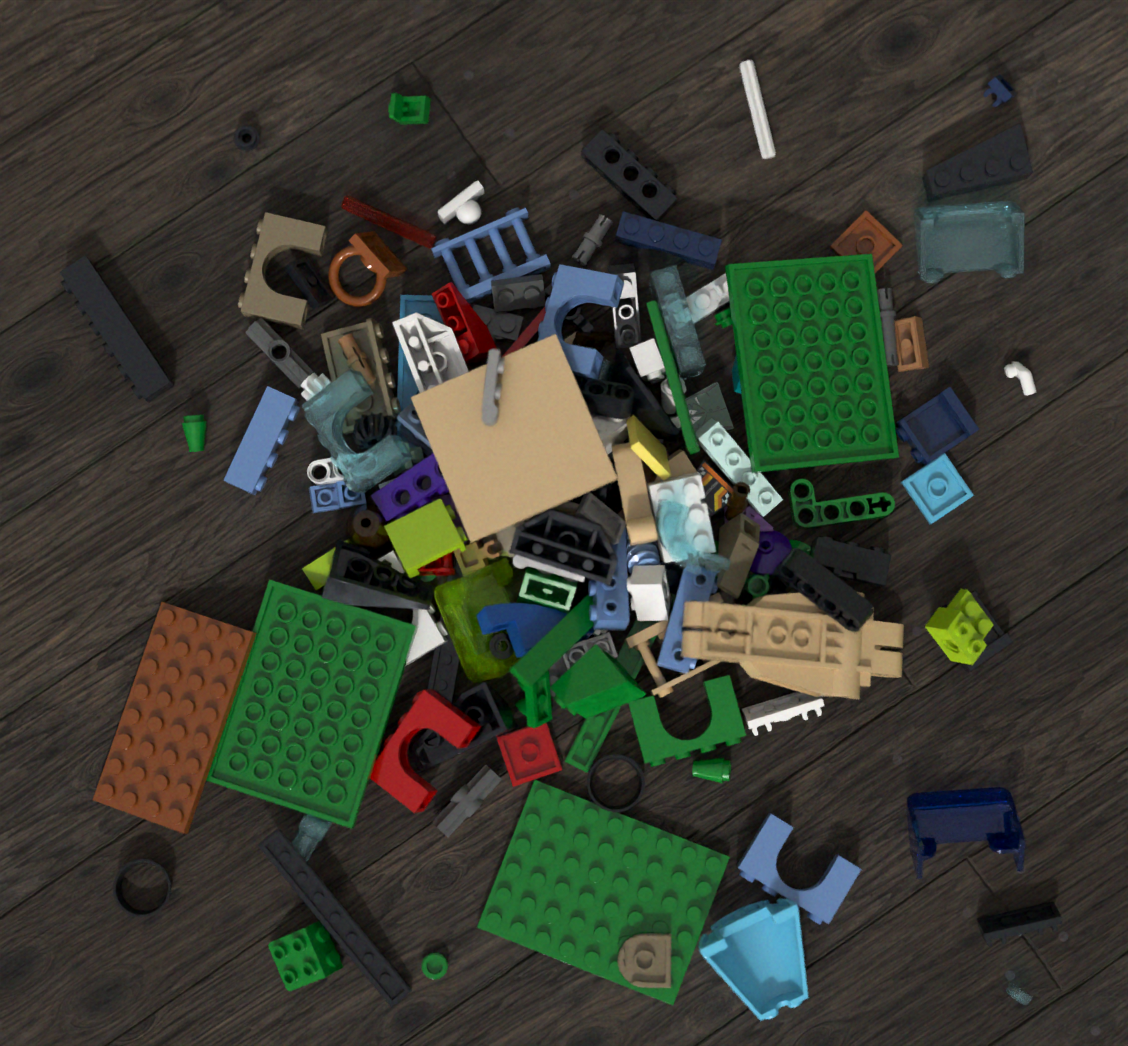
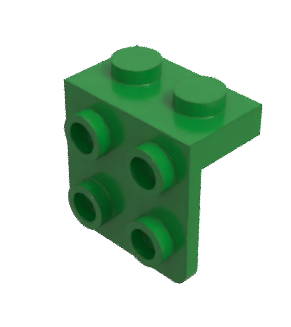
M320 920L296 932L276 939L268 945L285 988L288 991L325 978L344 968L330 933Z

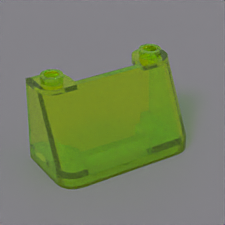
M507 558L495 561L487 566L440 584L434 590L436 603L464 672L470 681L474 683L497 678L511 672L510 669L522 658H517L515 652L507 659L495 658L491 651H489V642L496 634H508L507 630L483 635L476 617L485 606L511 603L504 587L510 584L513 579V570ZM500 641L498 649L505 651L507 644L504 641Z

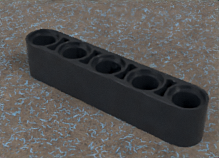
M574 375L590 414L615 419H626L631 416L634 399L632 387L626 384Z

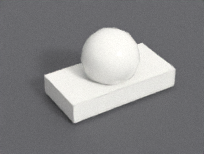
M475 181L438 210V216L444 225L455 216L464 224H473L479 220L481 208L475 200L484 194V188L480 182Z

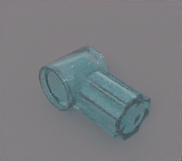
M305 814L298 827L299 832L292 842L307 862L319 841L323 840L332 824L331 821Z

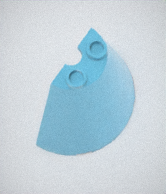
M778 899L775 904H770L768 900L749 904L715 922L710 927L712 932L708 936L707 934L702 935L699 941V950L702 956L760 1021L777 1016L779 1013L778 1009L782 1006L788 1005L789 1008H794L808 998L799 910L793 901Z

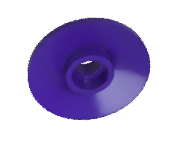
M775 530L760 532L759 547L749 571L758 575H772L779 563L792 550L787 537Z

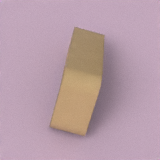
M630 442L611 446L630 546L657 541V531L651 512L641 458L631 449Z

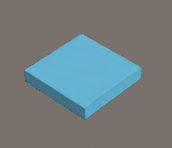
M945 453L901 482L930 525L974 496Z

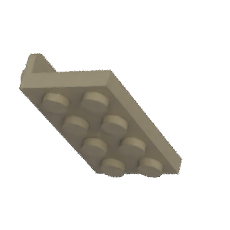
M368 318L363 323L322 333V342L343 433H352L355 420L361 418L363 414L370 415L371 412L374 414L382 413L383 416L388 415L391 416L392 420L398 421L397 416L401 412V406L398 398H394L392 388L395 387V380L393 374L388 372L387 363L390 362L386 347L383 348L381 338H384V332L381 324L377 323L373 318ZM347 334H353L362 353L366 354V362L376 377L375 381L367 386L362 387L354 370L352 367H348L346 363L348 359L340 344H338V340Z

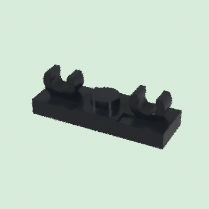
M1053 901L978 918L977 923L988 947H992V940L1000 938L1002 944H1005L1007 936L1024 935L1034 931H1038L1041 936L1043 935V928L1051 927L1053 933L1057 932V925L1062 924V917Z

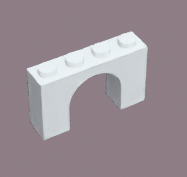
M391 551L378 559L381 562L385 559L392 563L391 567L401 573L406 572L396 551ZM432 603L429 610L413 609L411 624L418 626L406 666L448 642L446 635L449 633L443 622H437L433 613L436 610Z

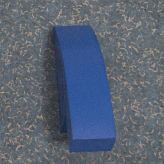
M503 603L485 606L476 617L483 635L506 629L515 655L519 658L532 649L567 613L534 604ZM593 627L576 643L587 640L594 633Z

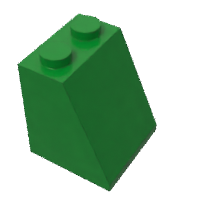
M597 644L586 652L550 687L556 694L553 697L554 700L563 709L567 708L574 716L578 713L585 719L640 699L646 695L644 690L621 663Z

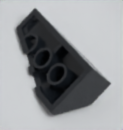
M340 540L337 541L321 598L346 605L430 609L434 592L433 586L417 577L410 578L407 572L401 573L391 567L392 563L385 559L382 562L372 557L370 555L371 551L364 547Z

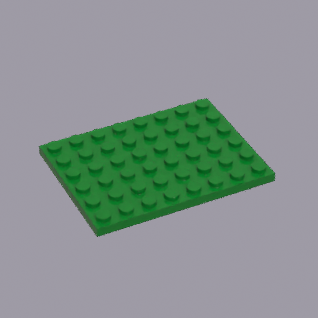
M872 254L726 265L725 270L752 473L898 458L899 452Z
M269 580L252 631L257 634L206 781L349 828H354L418 626L352 605L321 598L322 596Z
M534 780L477 928L673 1005L730 857L624 814L606 811L591 801ZM640 933H671V988L637 987L623 977L618 966V954L621 946L628 938Z

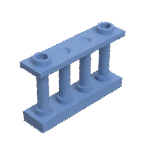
M514 208L506 212V216L452 240H449V238L442 239L435 243V247L431 248L434 258L443 256L456 288L469 304L492 294L491 280L532 276L551 269L547 255L540 256V254L536 253L522 222L528 218L526 208L522 210ZM513 225L527 256V263L518 267L516 264H513L499 233V230ZM488 235L504 267L503 273L495 277L493 274H489L475 242ZM466 245L480 277L479 283L471 287L469 284L466 285L452 253L453 250Z

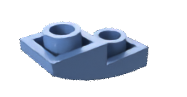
M362 478L309 487L313 513L366 504Z

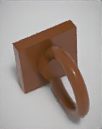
M374 231L355 233L349 239L352 245L340 250L332 259L329 267L328 276L332 291L338 299L350 306L362 307L375 302L383 293L387 278L401 276L407 270ZM360 255L363 264L369 270L376 273L377 278L374 288L364 296H352L340 284L339 269L344 260L350 256Z

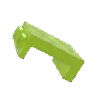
M441 498L384 526L410 578L420 574L418 568L460 548L461 552L466 550L463 542L467 538L461 526L455 528L452 520L456 519V516L450 504L444 506Z

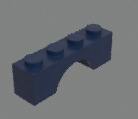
M623 211L615 242L637 249L663 251L678 256L689 264L713 270L722 239Z

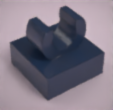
M998 75L988 83L991 88L987 89L983 96L986 98L991 93H995L997 101L992 106L997 107L1003 101L1004 103L1010 101L1018 93L1002 75Z

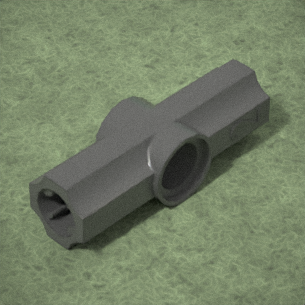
M263 318L255 321L245 332L299 389L303 381L314 373ZM286 348L287 353L284 358H274L276 349Z
M485 765L468 784L465 783L450 799L449 805L438 814L432 823L449 837L467 817L470 818L484 803L485 797L496 788L502 779L488 765Z

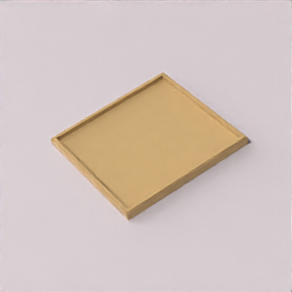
M556 334L502 357L505 358L504 373L498 374L497 384H502L500 400H495V406L498 408L499 415L497 423L493 426H486L482 421L483 419H481L487 364L411 397L470 542L477 541L618 480Z

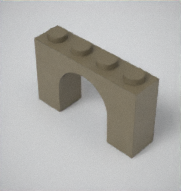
M265 212L264 219H260L257 226V234H260L258 243H254L251 250L252 267L247 268L245 274L246 291L241 293L238 307L241 308V313L244 316L255 319L263 318L264 321L304 330L310 306L308 301L278 294L271 290L266 282V268L276 254L285 250H298L322 256L328 233L325 226Z

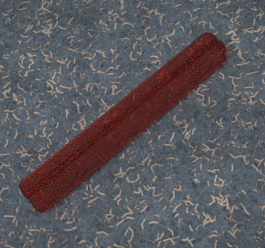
M345 196L342 201L341 207L344 210L429 249L436 242L434 234L351 196Z

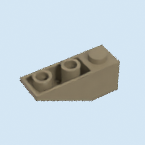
M742 513L719 528L717 587L736 599L740 596L759 547L760 525Z

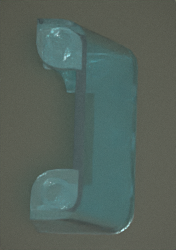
M1002 201L929 206L914 209L918 273L920 280H924L925 283L939 282V279L944 277V273L995 270L1003 278L1016 277V274L1024 273V212L1016 203Z

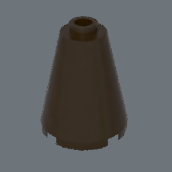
M376 503L360 505L350 513L346 522V536L352 544L366 548L371 551V555L382 553L392 544L384 527L389 522L385 520ZM371 521L370 527L364 528L365 524Z

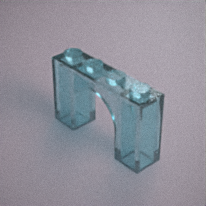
M673 265L652 271L649 287L653 300L657 301L662 312L679 377L684 380L701 375L706 364L677 266Z
M348 370L302 404V407L306 412V420L319 433L318 439L320 443L328 448L331 453L332 463L343 473L346 486L353 492L365 493L413 457L401 437L395 435L387 436L371 449L361 454L355 453L348 447L343 436L345 417L351 409L373 394L360 371Z

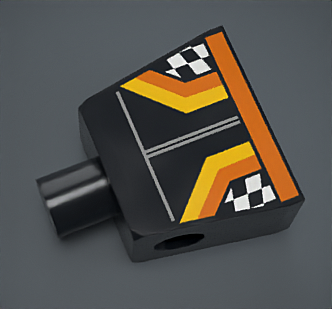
M703 461L696 471L701 475L705 498L700 500L707 504L710 519L727 506V499L732 494L733 487L706 461Z

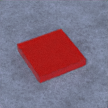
M547 723L537 728L528 726L496 737L513 787L562 770Z

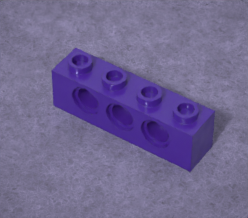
M433 453L372 494L371 497L385 520L391 523L410 514L417 508L420 509L432 503L431 499L438 494L442 496L450 491ZM426 477H430L431 486L424 490L422 488V481ZM408 491L410 499L406 504H402L401 495Z

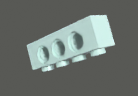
M711 418L695 432L699 445L733 485L736 486L738 482H744L749 485L748 503L758 514L764 517L783 500L761 472L752 473L750 459L718 421Z

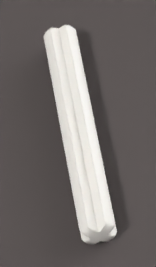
M752 60L743 61L740 63V71L761 156L763 159H769L774 157L776 152L754 62Z

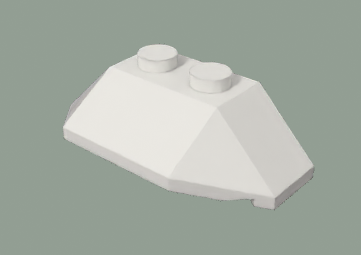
M414 313L392 322L420 393L469 372L452 328L419 313Z

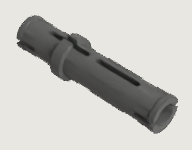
M885 288L877 289L887 367L888 365L889 367L898 366L894 317L897 315L896 311H893L892 288H887V290Z

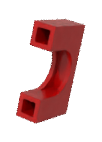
M425 689L416 694L412 701L414 705L410 711L403 714L399 719V727L396 732L389 735L383 744L385 748L380 755H377L370 776L371 780L414 813L424 812L438 790L415 773L409 763L408 747L413 736L420 730L429 728L439 733L455 747L467 748L481 727L433 689Z

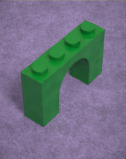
M730 675L703 682L711 715L706 730L694 739L680 740L666 732L660 721L654 695L628 703L644 763L650 762L651 767L666 763L665 758L675 755L676 760L690 757V751L700 749L701 753L715 750V744L726 742V746L742 742L740 737L746 736Z

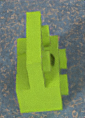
M960 589L947 608L939 607L925 625V628L950 661L973 665L987 645L983 639L994 624L969 590Z

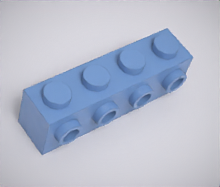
M267 386L224 478L225 482L253 495H256L257 491L261 492L267 481V477H265L267 469L274 466L278 454L275 452L279 444L283 445L287 439L289 431L286 428L290 420L294 421L299 413L300 407L297 406L299 402L295 398Z
M626 526L619 543L611 544L618 561L610 585L596 580H589L588 594L593 596V605L589 607V619L594 621V630L625 631L629 623Z
M687 562L684 565L657 660V666L687 674L689 669L694 670L697 658L681 656L682 632H701L702 630L683 627L684 603L708 602L710 593L715 594L717 590V578H715L717 571Z

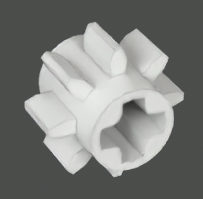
M312 373L301 384V387L304 389L301 395L310 404L315 401L320 405L332 394L333 391L329 388L332 383L323 373L319 377Z

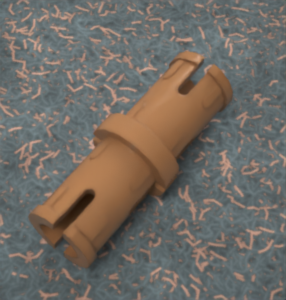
M353 334L341 337L338 340V344H340L348 359L346 362L348 367H352L360 385L363 387L374 382L376 377L366 362L367 356L359 349Z

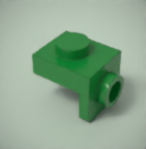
M392 93L391 102L388 106L389 117L400 124H428L431 99L427 96L404 97L398 93Z

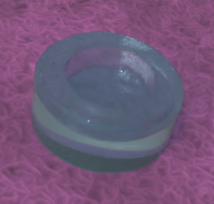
M1012 982L1005 989L1010 996L1024 1005H1028L1033 998L1029 993Z

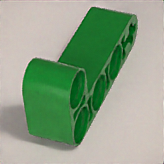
M806 479L794 481L788 489L793 524L803 530L883 518L889 515L895 507L894 498L890 494L882 492L816 502L813 485ZM795 486H804L807 489V496L805 498L797 497L794 493ZM880 499L882 503H887V507L883 510V512L882 509L878 507L872 508L870 510L871 514H869L870 505L877 504L880 501ZM851 503L861 505L862 514L860 516H855L850 512ZM825 507H833L836 510V519L830 520L825 517ZM806 510L811 514L810 523L804 524L799 520L798 514L800 511Z

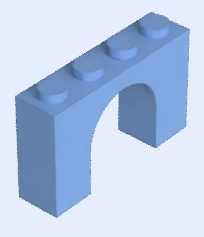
M559 264L558 271L554 273L552 278L553 289L551 296L547 298L545 303V317L538 327V341L556 334L573 375L598 379L604 357L596 349L566 343L562 336V324L567 313L583 303H595L618 308L624 282L618 275Z
M768 813L736 866L741 870L739 875L752 883L757 879L764 884L761 889L774 897L779 893L786 897V899L793 901L798 909L802 907L809 912L807 917L816 923L821 924L822 921H825L829 924L861 869L835 854L822 878L815 885L805 889H795L787 886L778 875L776 860L793 827Z

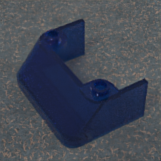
M990 787L914 793L907 798L906 810L910 853L917 879H922L923 860L930 859L936 855V844L987 840L992 851L999 854L1012 853L1017 871H1023L1025 836L1012 795L1007 789Z

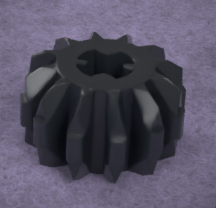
M371 412L370 415H361V418L355 420L353 430L355 444L359 445L360 449H368V452L372 450L380 452L381 449L389 450L390 446L395 445L397 439L396 421L392 420L391 416H383L382 413L374 414Z

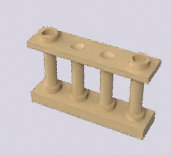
M719 592L710 596L708 602L712 603L724 602ZM660 621L624 640L628 649L635 647L636 651H640L658 687L650 691L652 696L658 693L660 698L673 692V685L721 662L702 659L703 665L694 670H689L687 674L679 672L681 676L667 683L659 666L656 665L657 662L648 645H650L649 639L657 635L659 639H664L669 621ZM717 631V633L729 634V632H719V631Z

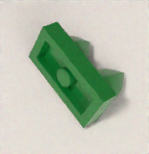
M546 671L528 689L517 680V683L525 692V698L516 702L515 706L527 717V726L537 728L551 721L552 707L549 671Z

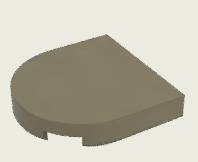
M640 933L631 936L623 943L618 954V966L621 974L628 982L642 988H671V933Z

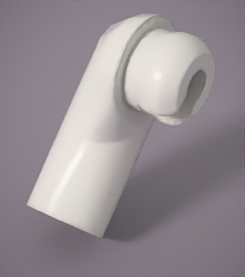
M1016 361L1005 366L1004 370L1007 377L1013 378L1016 376L1020 380L1024 395H1031L1037 392L1030 370Z

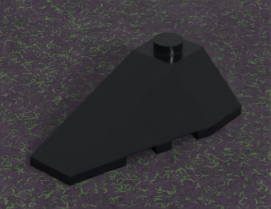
M484 682L464 692L453 704L481 726L468 747L457 748L436 731L428 729L409 748L419 773L518 727L508 703L488 682Z

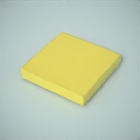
M632 415L626 420L631 449L661 479L666 480L671 476L666 448Z

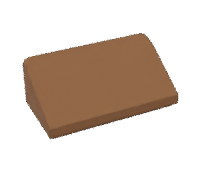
M913 316L895 320L899 362L897 366L898 372L928 368L922 318Z

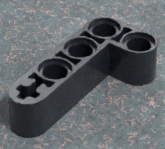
M793 548L786 555L768 581L770 588L778 595L788 594L792 588L796 589L851 632H858L874 613L873 606L868 600L806 552L798 548Z

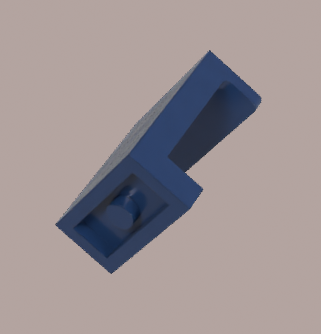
M951 387L945 389L939 395L895 423L897 435L903 442H908L912 448L910 453L913 459L918 464L921 462L923 466L979 430Z

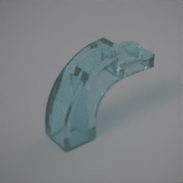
M659 499L656 513V529L660 543L666 553L681 567L695 574L701 575L703 565H705V570L720 573L721 569L729 570L731 560L728 557L699 551L689 544L685 534V523L689 506Z

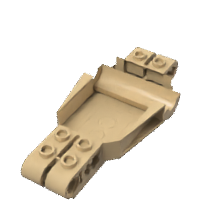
M857 592V593H859L862 597L865 596L864 593ZM801 593L762 596L754 598L747 606L712 602L684 603L683 627L700 629L702 631L682 632V657L740 663L752 678L815 697L828 696L860 699V687L870 686L871 676L902 677L903 653L883 651L880 648L903 649V624L873 621L872 615L858 632H851ZM715 631H719V632H729V633H731V635H729V634L715 633Z

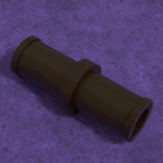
M744 482L736 483L732 494L727 499L728 507L725 511V518L728 521L747 508V497L750 494V487Z

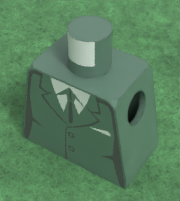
M718 382L686 398L695 432L711 418L718 421L727 433L733 431L734 427ZM678 415L670 417L678 430H682Z

